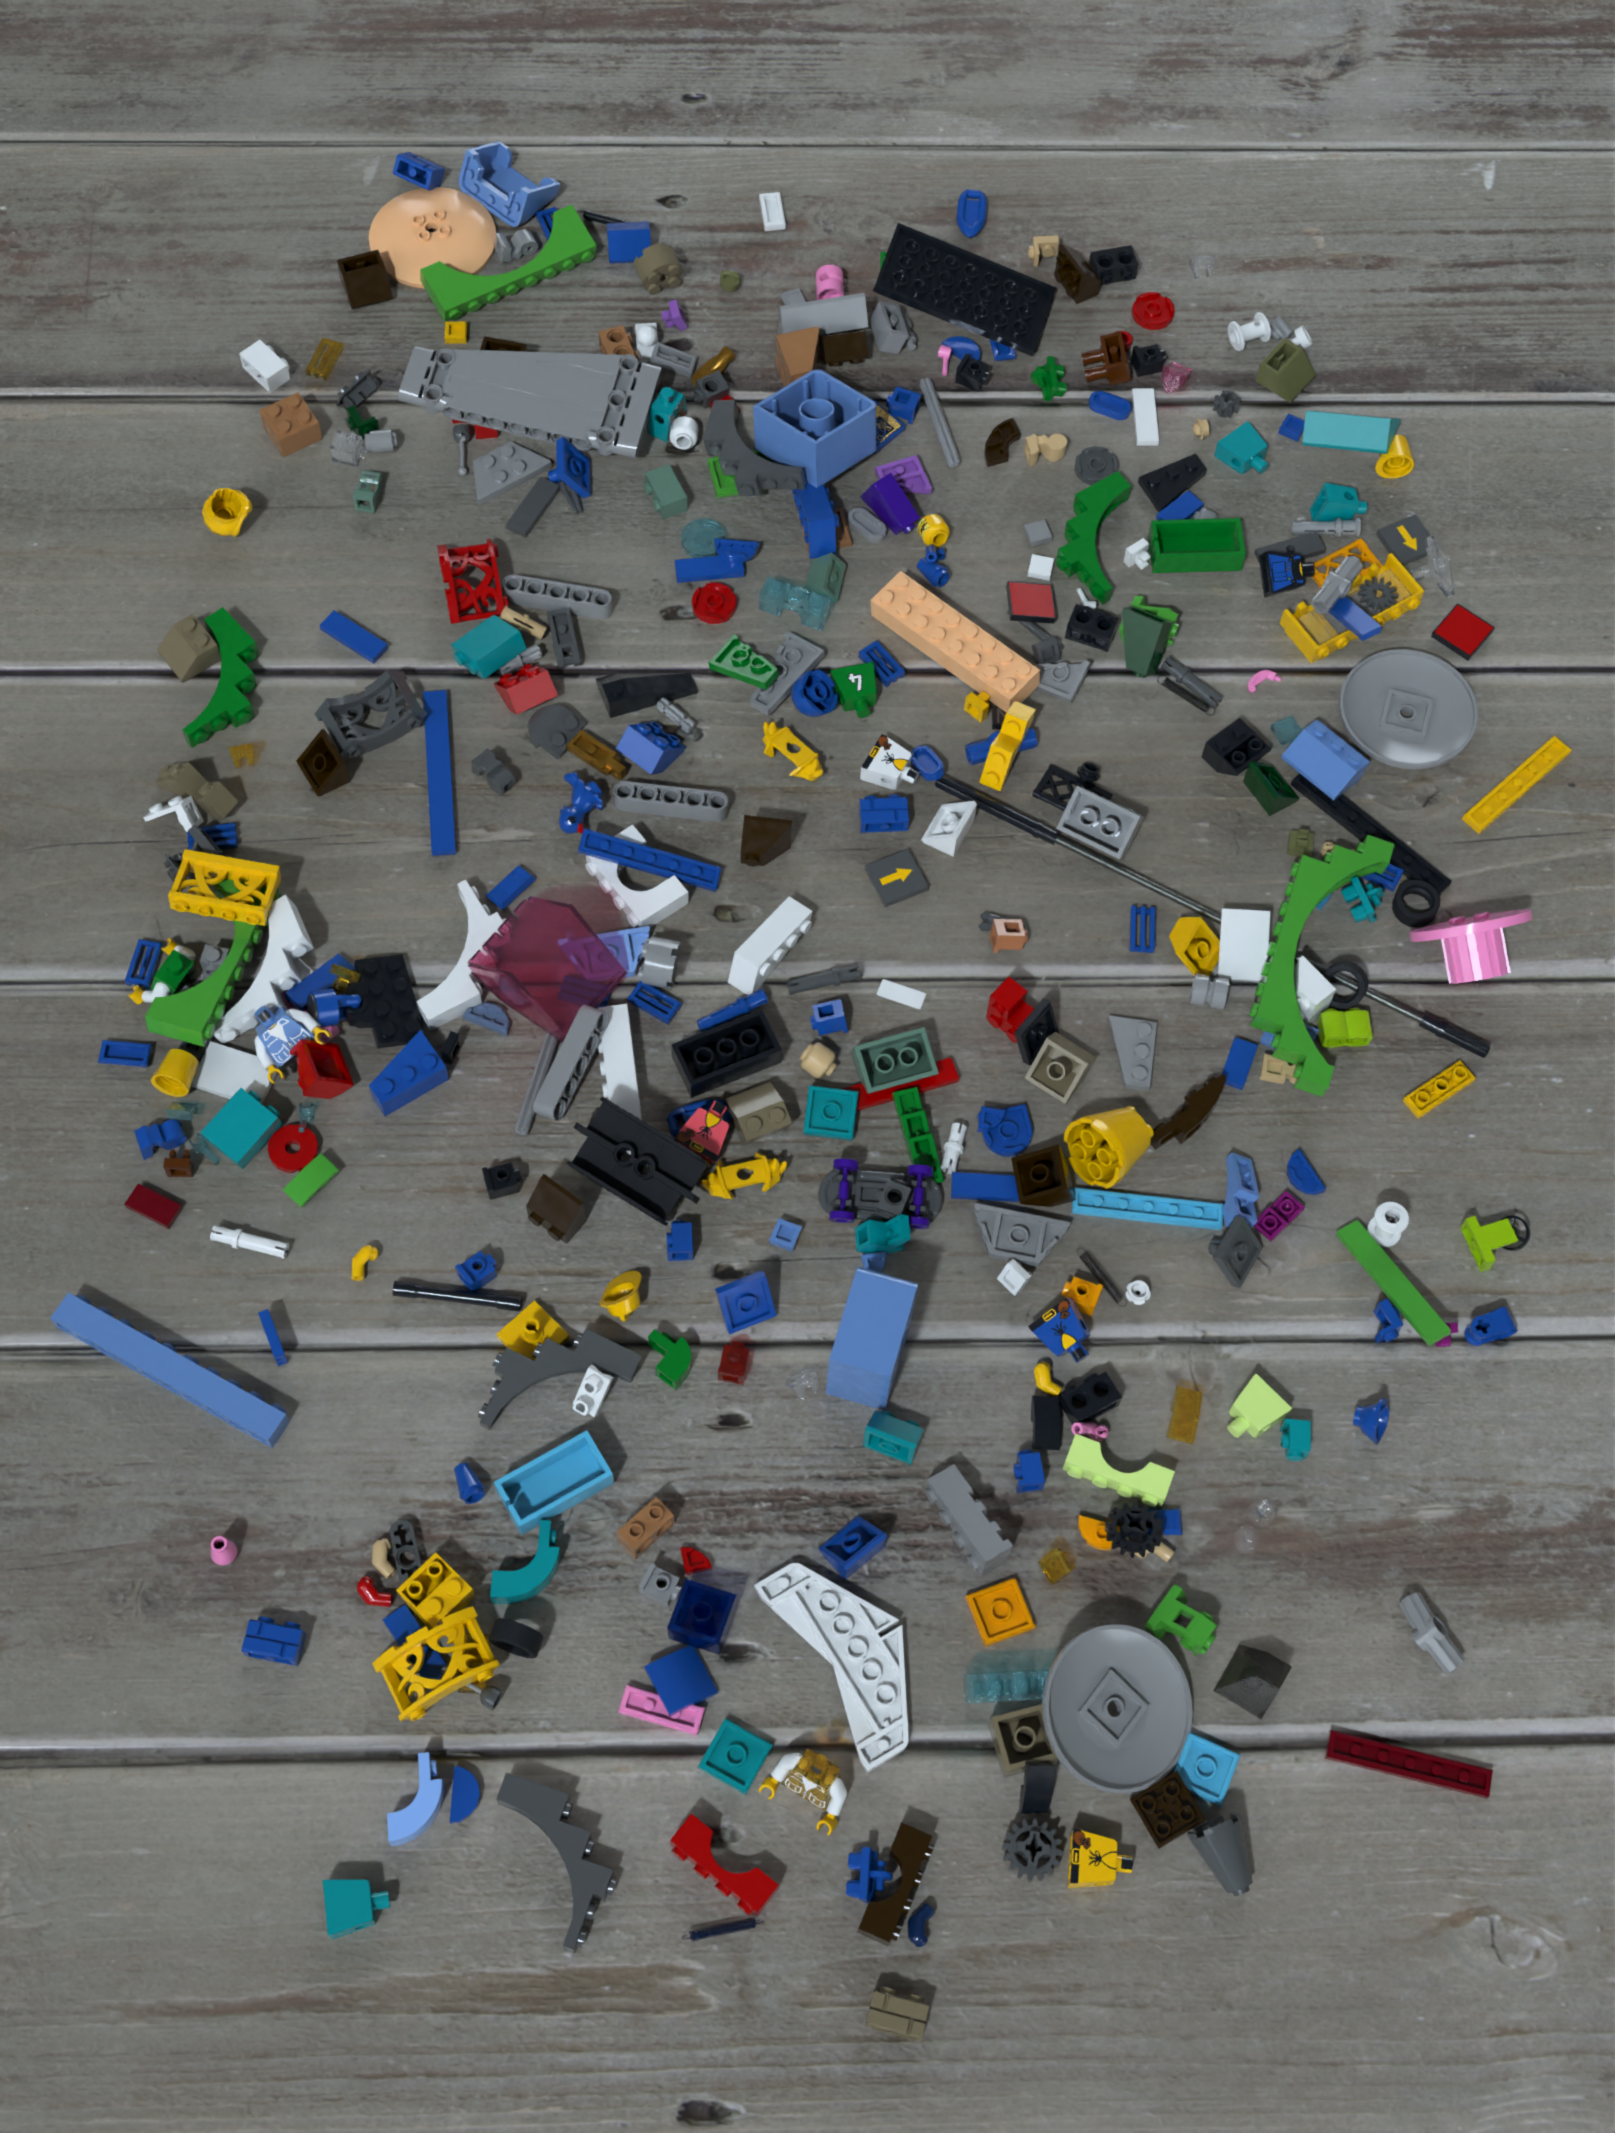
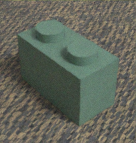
M670 464L645 472L644 491L647 496H651L655 512L660 513L662 519L687 511V496Z

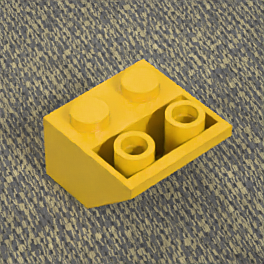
M436 1552L396 1590L416 1616L430 1630L434 1628V1625L437 1624L439 1626L442 1623L441 1618L463 1610L475 1598L473 1588Z

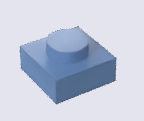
M778 1218L769 1239V1244L793 1252L801 1234L802 1226Z

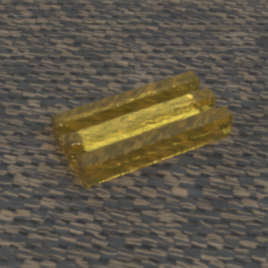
M322 338L306 368V375L311 376V374H314L315 378L319 379L321 376L323 380L327 381L344 349L343 343ZM329 345L326 353H324V355L322 356V360L318 368L315 369L323 351L325 350L326 346Z

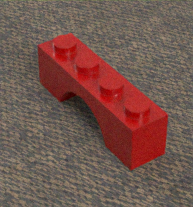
M690 1814L671 1838L670 1845L673 1847L671 1852L683 1862L686 1858L695 1865L693 1870L706 1880L709 1876L717 1883L715 1888L728 1898L729 1895H732L739 1901L737 1906L749 1916L751 1913H754L758 1917L778 1891L779 1885L758 1867L745 1873H732L721 1868L711 1853L713 1831L693 1814Z

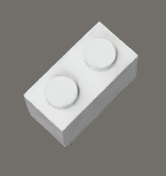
M258 340L239 353L242 367L269 393L290 380V367L284 358L280 359L270 345L266 346L261 340Z

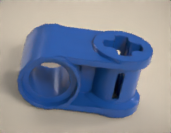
M1501 1307L1490 1313L1475 1317L1465 1329L1464 1336L1471 1345L1480 1346L1488 1342L1507 1338L1515 1334L1518 1329L1507 1307Z

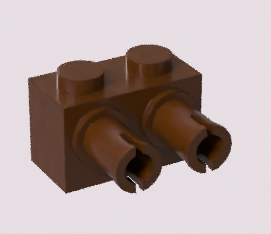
M1121 331L1100 336L1102 345L1100 349L1081 352L1084 366L1103 361V365L1084 369L1087 383L1102 378L1109 379L1110 386L1131 381Z

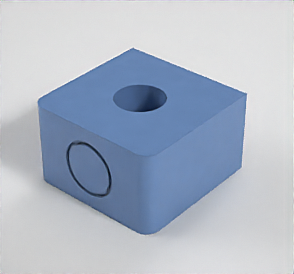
M822 370L810 371L753 406L755 450L777 464L802 467L806 482L816 488L876 451V403Z
M857 1267L829 1358L826 1394L886 1411L911 1325L918 1283Z

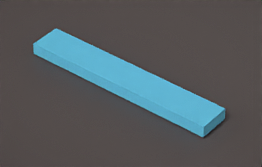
M1077 1187L1073 1189L1076 1200L1072 1201V1214L1222 1230L1223 1227L1222 1207L1224 1204Z

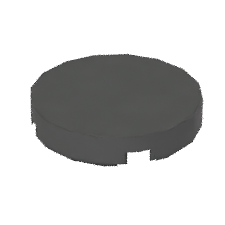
M1093 446L1085 448L1076 457L1074 470L1082 482L1091 486L1117 472L1119 462L1113 453L1108 452V449Z

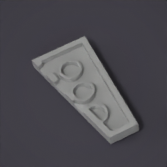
M789 631L785 636L783 645H780L776 652V658L771 663L778 669L779 676L767 690L757 687L750 699V706L768 717L791 693L792 686L797 678L810 670L812 671L825 657L823 649Z

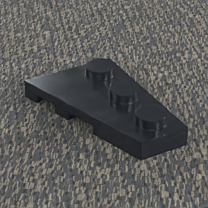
M1193 454L1140 476L1138 484L1159 513L1171 502L1179 498V495L1185 490H1189L1204 477L1207 469L1198 456Z

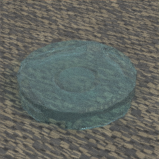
M702 518L693 520L684 527L681 534V544L685 552L693 558L717 556L714 538L726 539L724 529L719 523Z

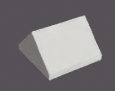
M975 801L942 804L921 841L954 857L974 822L977 803Z

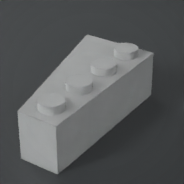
M955 1464L927 1479L925 1494L932 1504L936 1503L940 1510L938 1513L944 1525H949L953 1530L954 1534L952 1536L959 1548L963 1547L968 1554L966 1558L973 1571L978 1570L982 1576L1008 1561L1013 1545L1008 1539L1002 1540L1001 1528L995 1520L993 1522L988 1521L985 1506L978 1499L973 1500L971 1497L974 1495L973 1490Z

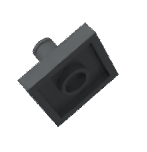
M1235 1217L1222 1241L1212 1239V1244H1209L1208 1251L1213 1255L1214 1260L1231 1286L1241 1288L1263 1247L1246 1220L1241 1217Z

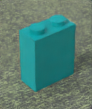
M492 615L451 644L455 653L453 654L455 661L460 666L463 665L468 668L473 675L477 674L483 679L527 649L520 631L496 615Z
M242 1088L232 1096L200 1133L209 1143L241 1169H244L268 1142L273 1133L283 1124L278 1118L280 1113L270 1105L267 1107L263 1106L260 1103L262 1099L255 1092L249 1090L247 1093Z

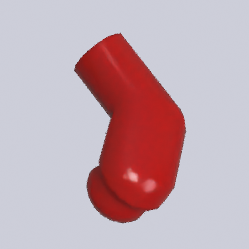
M364 1576L357 1583V1592L366 1604L382 1607L392 1606L393 1594L378 1592L373 1585L372 1578Z

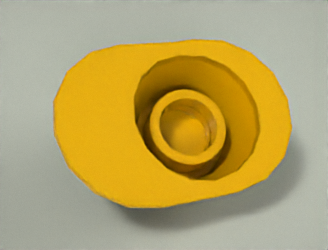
M627 1271L615 1277L608 1283L599 1302L601 1307H606L613 1317H619L623 1322L627 1321L632 1312L641 1304L638 1290L642 1280L640 1272Z

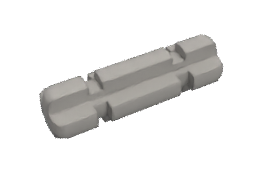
M663 697L657 702V708L662 713L666 712L665 715L677 726H682L681 729L684 732L690 733L694 730L695 722L689 717L686 718L687 715L674 704L671 705V701Z

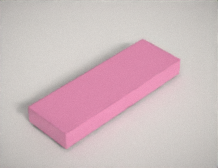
M626 1685L619 1708L620 1714L695 1736L698 1735L705 1712V1707L693 1704L669 1717L658 1694Z

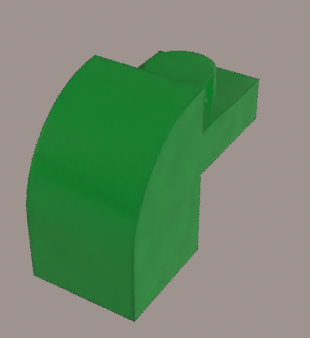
M654 1329L648 1336V1344L664 1356L655 1367L656 1376L677 1391L691 1370L690 1347L682 1336L674 1344L671 1336L665 1332L659 1333Z

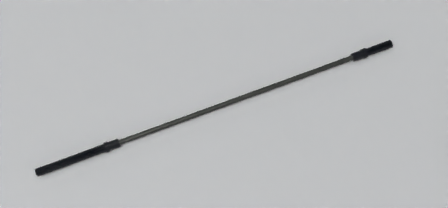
M944 775L936 780L935 786L965 802L975 801L977 808L1032 834L1033 837L1040 838L1052 845H1055V843L1221 925V915L1059 836L1060 832L1045 826L1044 823L1037 822ZM1296 953L1294 961L1298 962L1302 955ZM1306 958L1322 975L1328 969ZM1338 973L1331 977V980L1357 992V982ZM1367 988L1366 997L1420 1023V1027L1434 1033L1439 1038L1442 1037L1483 1058L1487 1056L1491 1047L1489 1044L1448 1025L1445 1021L1438 1020L1426 1013L1423 1016Z

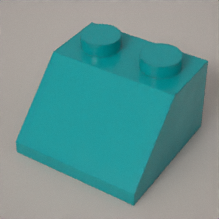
M875 1410L865 1429L863 1447L912 1465L923 1437L924 1429L920 1428V1425L914 1421L906 1420L904 1422L896 1419V1416L888 1411L878 1412Z

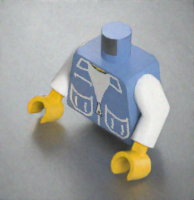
M264 1005L254 1014L261 1022L255 1029L257 1032L254 1040L256 1054L264 1069L269 1071L268 1079L273 1084L275 1082L272 1076L276 1072L280 1073L281 1078L284 1080V1073L275 1067L277 1065L280 1068L294 1056L290 1055V1051L300 1039H315L319 1044H326L321 1040V1034L324 1032L329 1038L332 1037V1033L329 1030L321 1029V1025L309 1013L292 1008L286 1010L284 1007H280L272 1013Z

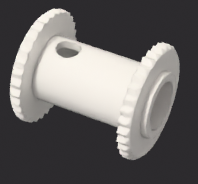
M1256 313L1253 322L1241 326L1235 321L1229 323L1228 337L1234 349L1242 351L1245 342L1260 338L1263 342H1267L1270 339V324L1263 313Z
M1383 1202V1204L1376 1208L1373 1219L1368 1222L1367 1231L1379 1246L1386 1248L1398 1243L1401 1238V1232L1408 1227L1409 1214L1397 1202Z

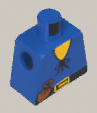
M1065 1298L1028 1326L1056 1356H1064L1069 1352L1076 1363L1089 1355L1081 1342L1090 1336V1332L1073 1298Z

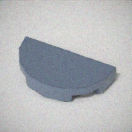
M484 1002L482 1005L468 1008L462 1015L464 1020L508 1036L510 1029L508 1017L504 1010L496 1004Z

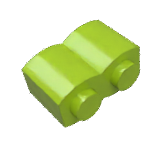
M1351 1008L1347 1012H1342L1336 1009H1327L1320 1013L1317 1019L1321 1047L1366 1046L1370 1044L1373 1038L1369 1012L1366 1010Z

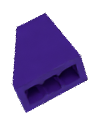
M892 473L873 483L860 496L895 535L902 531L907 534L916 527L914 523L920 519Z

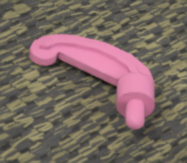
M1270 670L1259 671L1250 679L1248 690L1254 693L1256 691L1255 686L1264 680L1280 682L1281 678L1277 676V673Z

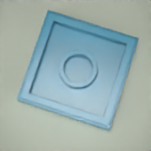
M1189 1732L1174 1772L1178 1771L1191 1795L1221 1807L1240 1754Z

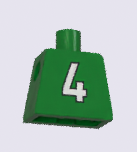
M873 662L830 670V678L835 685L832 688L838 696L842 709L846 712L856 710L858 718L869 716L871 713L869 707L876 705V683Z

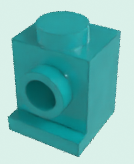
M1284 1419L1280 1426V1432H1282L1281 1448H1285V1457L1290 1461L1306 1459L1311 1451V1421Z

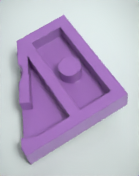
M917 455L875 467V474L878 480L892 473L903 492L928 495L932 493V487Z

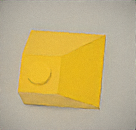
M1180 917L1169 935L1175 953L1193 975L1198 973L1209 975L1210 977L1219 961L1220 940L1201 917Z

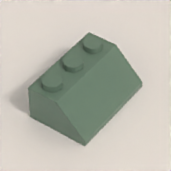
M925 1027L857 1045L851 1050L857 1075L867 1094L939 1074Z

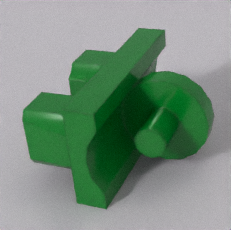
M1048 356L1047 363L1042 367H1036V370L1030 375L1031 382L1038 385V387H1042L1044 401H1050L1053 396L1062 397L1067 390L1066 383L1058 381L1064 376V366L1055 364V359L1052 356Z

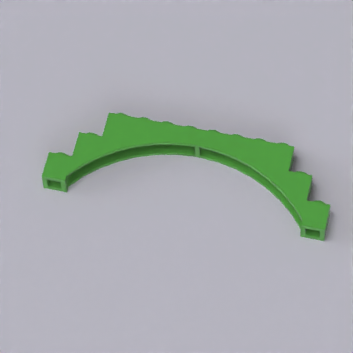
M1367 835L1363 843L1358 842L1355 851L1335 845L1331 852H1326L1323 861L1302 855L1298 863H1293L1289 875L1293 876L1292 881H1288L1284 890V895L1287 896L1286 902L1282 901L1278 911L1281 919L1280 922H1276L1272 935H1275V940L1270 942L1266 955L1270 956L1269 961H1265L1261 970V975L1264 976L1263 982L1258 983L1255 991V996H1258L1256 1003L1253 1002L1249 1012V1016L1252 1017L1251 1027L1274 1034L1271 1042V1047H1274L1272 1057L1296 1065L1293 1072V1077L1296 1078L1294 1088L1320 1097L1329 1088L1334 1066L1328 1064L1316 1048L1300 1014L1294 983L1296 948L1308 916L1328 895L1351 882V879L1356 876L1360 878L1373 873L1383 874L1389 865L1394 844L1371 835Z

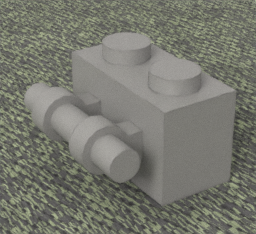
M879 301L869 319L879 351L898 354L903 344L907 346L908 350H915L916 337L911 332V322L906 317V314L901 313L899 304Z

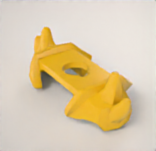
M767 721L764 722V737L762 739L765 744L764 754L774 757L773 747L777 748L797 767L789 773L790 776L801 777L811 782L822 776L824 771L818 760V753H814L800 741L788 727L778 728L773 721L770 724ZM787 744L799 746L800 751L798 753L789 752Z
M760 1152L755 1153L754 1160L730 1166H725L719 1160L716 1171L710 1173L707 1180H701V1185L708 1190L711 1196L731 1200L734 1199V1195L730 1192L732 1189L765 1183L762 1191L766 1192L781 1181V1175L787 1168V1162L779 1163L776 1158L767 1159L766 1155ZM741 1169H748L754 1173L747 1180H741L737 1176V1172Z

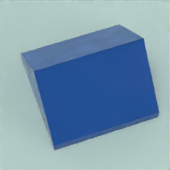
M649 221L606 223L609 264L634 262L637 256L639 259L643 255L642 251L645 248L651 246Z
M858 1515L818 1549L840 1576L846 1580L885 1548L887 1536L883 1531Z

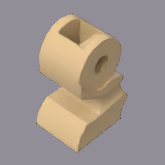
M1056 433L1052 434L1049 438L1045 434L1042 436L1032 434L1026 437L1024 452L1028 466L1031 467L1037 463L1039 453H1042L1050 462L1062 459L1066 453V437Z

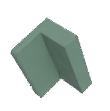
M832 552L814 559L811 563L803 596L810 598L820 594L830 603L838 601L846 564Z

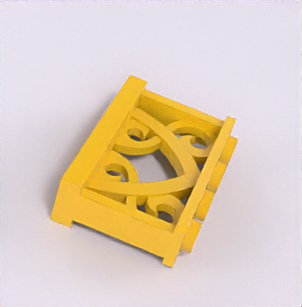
M184 850L183 860L171 891L168 894L171 909L179 912L196 913L202 916L223 918L228 921L246 922L251 925H266L277 888L280 887L282 881L280 866ZM189 872L195 873L196 879L186 880ZM224 879L233 880L234 885L240 892L219 899L209 889L208 885H215ZM188 886H198L190 888L188 894L182 893V890ZM262 886H267L265 895L259 892ZM252 896L260 899V906H254Z

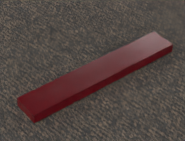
M1333 1730L1329 1732L1325 1759L1486 1799L1490 1796L1493 1773L1491 1769Z

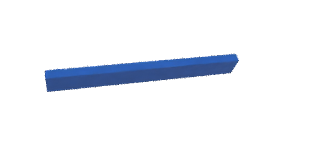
M446 690L423 692L424 710L427 713L424 719L432 856L456 854L447 692Z

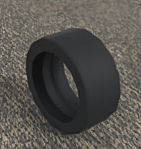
M1412 880L1402 884L1392 901V910L1395 917L1401 923L1416 928L1427 926L1431 923L1440 907V897L1437 890L1432 885L1419 880ZM1417 894L1429 903L1430 909L1427 913L1423 914L1413 913L1404 906L1402 899L1405 895Z
M1339 961L1330 965L1323 976L1329 982L1331 977L1339 971L1350 972L1355 976L1358 981V989L1355 995L1347 999L1338 998L1334 995L1330 1003L1332 1007L1338 1009H1349L1357 1005L1365 996L1368 980L1364 970L1356 963Z
M499 1618L495 1620L488 1639L494 1646L506 1652L533 1659L537 1657L544 1638L540 1632L513 1620Z

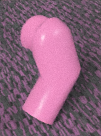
M1091 1421L1074 1423L1071 1428L1074 1435L1075 1433L1084 1435L1097 1442L1103 1441L1109 1435V1430L1105 1425L1101 1424L1098 1426Z

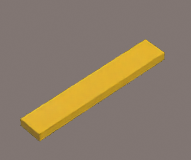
M1554 735L1465 813L1462 820L1480 834L1563 761L1572 750Z

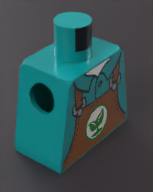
M669 387L661 389L660 394L650 408L649 435L665 442L670 440L669 434L673 421L678 417L687 415L685 396L682 393Z

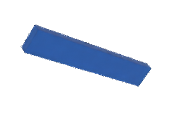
M586 828L583 829L577 853L668 879L675 875L682 883L713 892L717 890L722 869L718 866Z

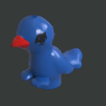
M576 772L565 774L564 779L573 789L571 796L572 806L568 808L564 805V809H560L559 825L561 830L567 834L577 832L582 834L585 814L594 807L600 811L603 809L601 799L603 794L595 782L590 781L585 785L584 781L579 779Z

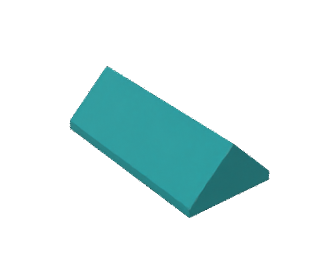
M1316 410L1306 411L1302 444L1304 446L1387 454L1400 424V418Z

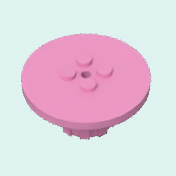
M1520 909L1491 914L1489 912H1482L1465 918V916L1450 918L1448 922L1409 931L1410 942L1441 939L1449 983H1466L1511 973L1503 928L1533 920L1532 910Z

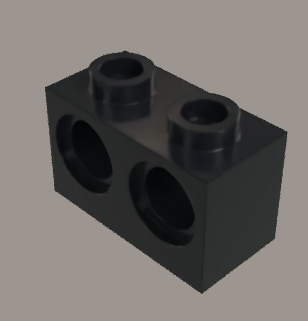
M1132 245L1091 252L1089 266L1101 280L1100 285L1136 279L1139 264Z
M1076 604L1067 625L1065 638L1108 652L1119 618L1109 613H1102L1090 607Z
M1105 1371L1100 1375L1094 1373L1088 1376L1084 1383L1078 1387L1072 1385L1062 1392L1063 1395L1059 1405L1073 1425L1077 1422L1092 1421L1119 1406L1122 1396ZM1094 1389H1103L1106 1395L1098 1396L1095 1394ZM1072 1401H1081L1084 1407L1076 1408L1073 1406Z

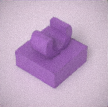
M675 299L668 302L670 310L661 313L662 320L666 322L667 328L676 325L679 331L687 329L684 311L678 301Z

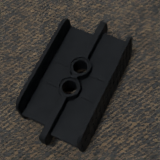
M601 1097L602 1104L587 1128L577 1122L573 1128L587 1136V1139L573 1161H568L567 1164L620 1199L667 1226L666 1220L682 1195L692 1202L698 1203L700 1198L691 1191L706 1167L710 1168L711 1165L692 1150L682 1146L679 1142L669 1138L610 1100L608 1101L606 1098ZM626 1151H631V1158L627 1162H622V1154ZM652 1164L651 1172L647 1175H642L643 1166Z

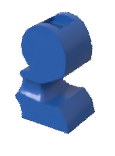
M172 1119L161 1125L155 1123L153 1126H142L134 1130L144 1160L154 1154V1146L171 1150L186 1142L187 1138L182 1131L180 1120Z

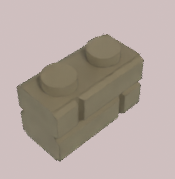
M880 1987V1991L874 1990L865 2027L921 2042L930 2006L924 2003L925 1998L913 1994H908L907 1998L896 1996L897 1991L887 1987Z

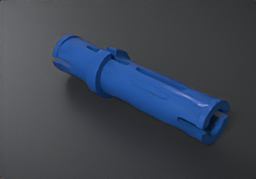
M759 989L748 996L739 997L732 1004L697 1020V1025L702 1033L741 1015L746 1016L750 1014L751 1010L768 1003L767 996L762 989Z

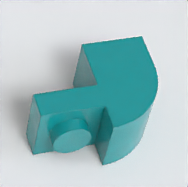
M900 1214L887 1222L867 1220L855 1228L856 1251L862 1253L886 1251L888 1254L903 1250L904 1243L910 1240L909 1216Z

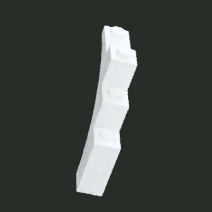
M466 880L457 884L459 896L468 915V934L465 948L457 965L447 979L434 991L416 1001L419 1013L430 1031L463 1015L468 1008L482 1005L481 995H483V991L478 982L496 973L495 963H497V959L493 950L510 942L509 932L511 927L505 918L501 919L498 912L491 915L488 907L485 904L481 905L479 902L480 896L474 886L470 887Z
M287 895L272 902L268 914L269 941L267 953L260 972L241 1000L223 1015L221 1019H218L215 1024L213 1035L222 1044L233 1040L235 1037L261 1023L254 1016L260 1007L265 1005L272 1013L280 1007H284L287 1010L281 993L302 982L293 960L303 956L308 951L314 949L297 907Z

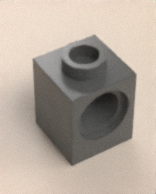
M718 370L696 380L694 396L706 409L710 407V403L714 402V400H719L729 395L730 387ZM706 389H712L714 392H709Z
M899 1179L887 1180L876 1212L891 1218L902 1214L911 1192V1188L907 1187L908 1184ZM892 1192L900 1194L902 1200L898 1203H891L887 1196Z

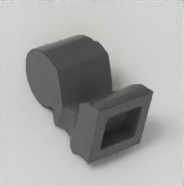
M488 748L472 760V772L478 776L485 773V779L489 787L496 793L502 795L511 786L516 784L512 773L503 767V763L496 759L494 752H491Z

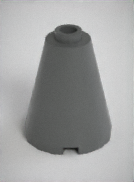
M1238 1812L1230 1813L1231 1819L1225 1821L1223 1816H1220L1195 1827L1196 1833L1189 1831L1187 1835L1227 1893L1233 1892L1234 1896H1238L1250 1890L1249 1885L1253 1881L1241 1818Z

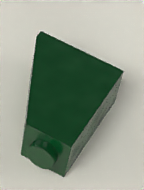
M1134 606L1125 607L1122 610L1126 668L1132 670L1134 675L1146 678V676L1156 674L1173 622Z

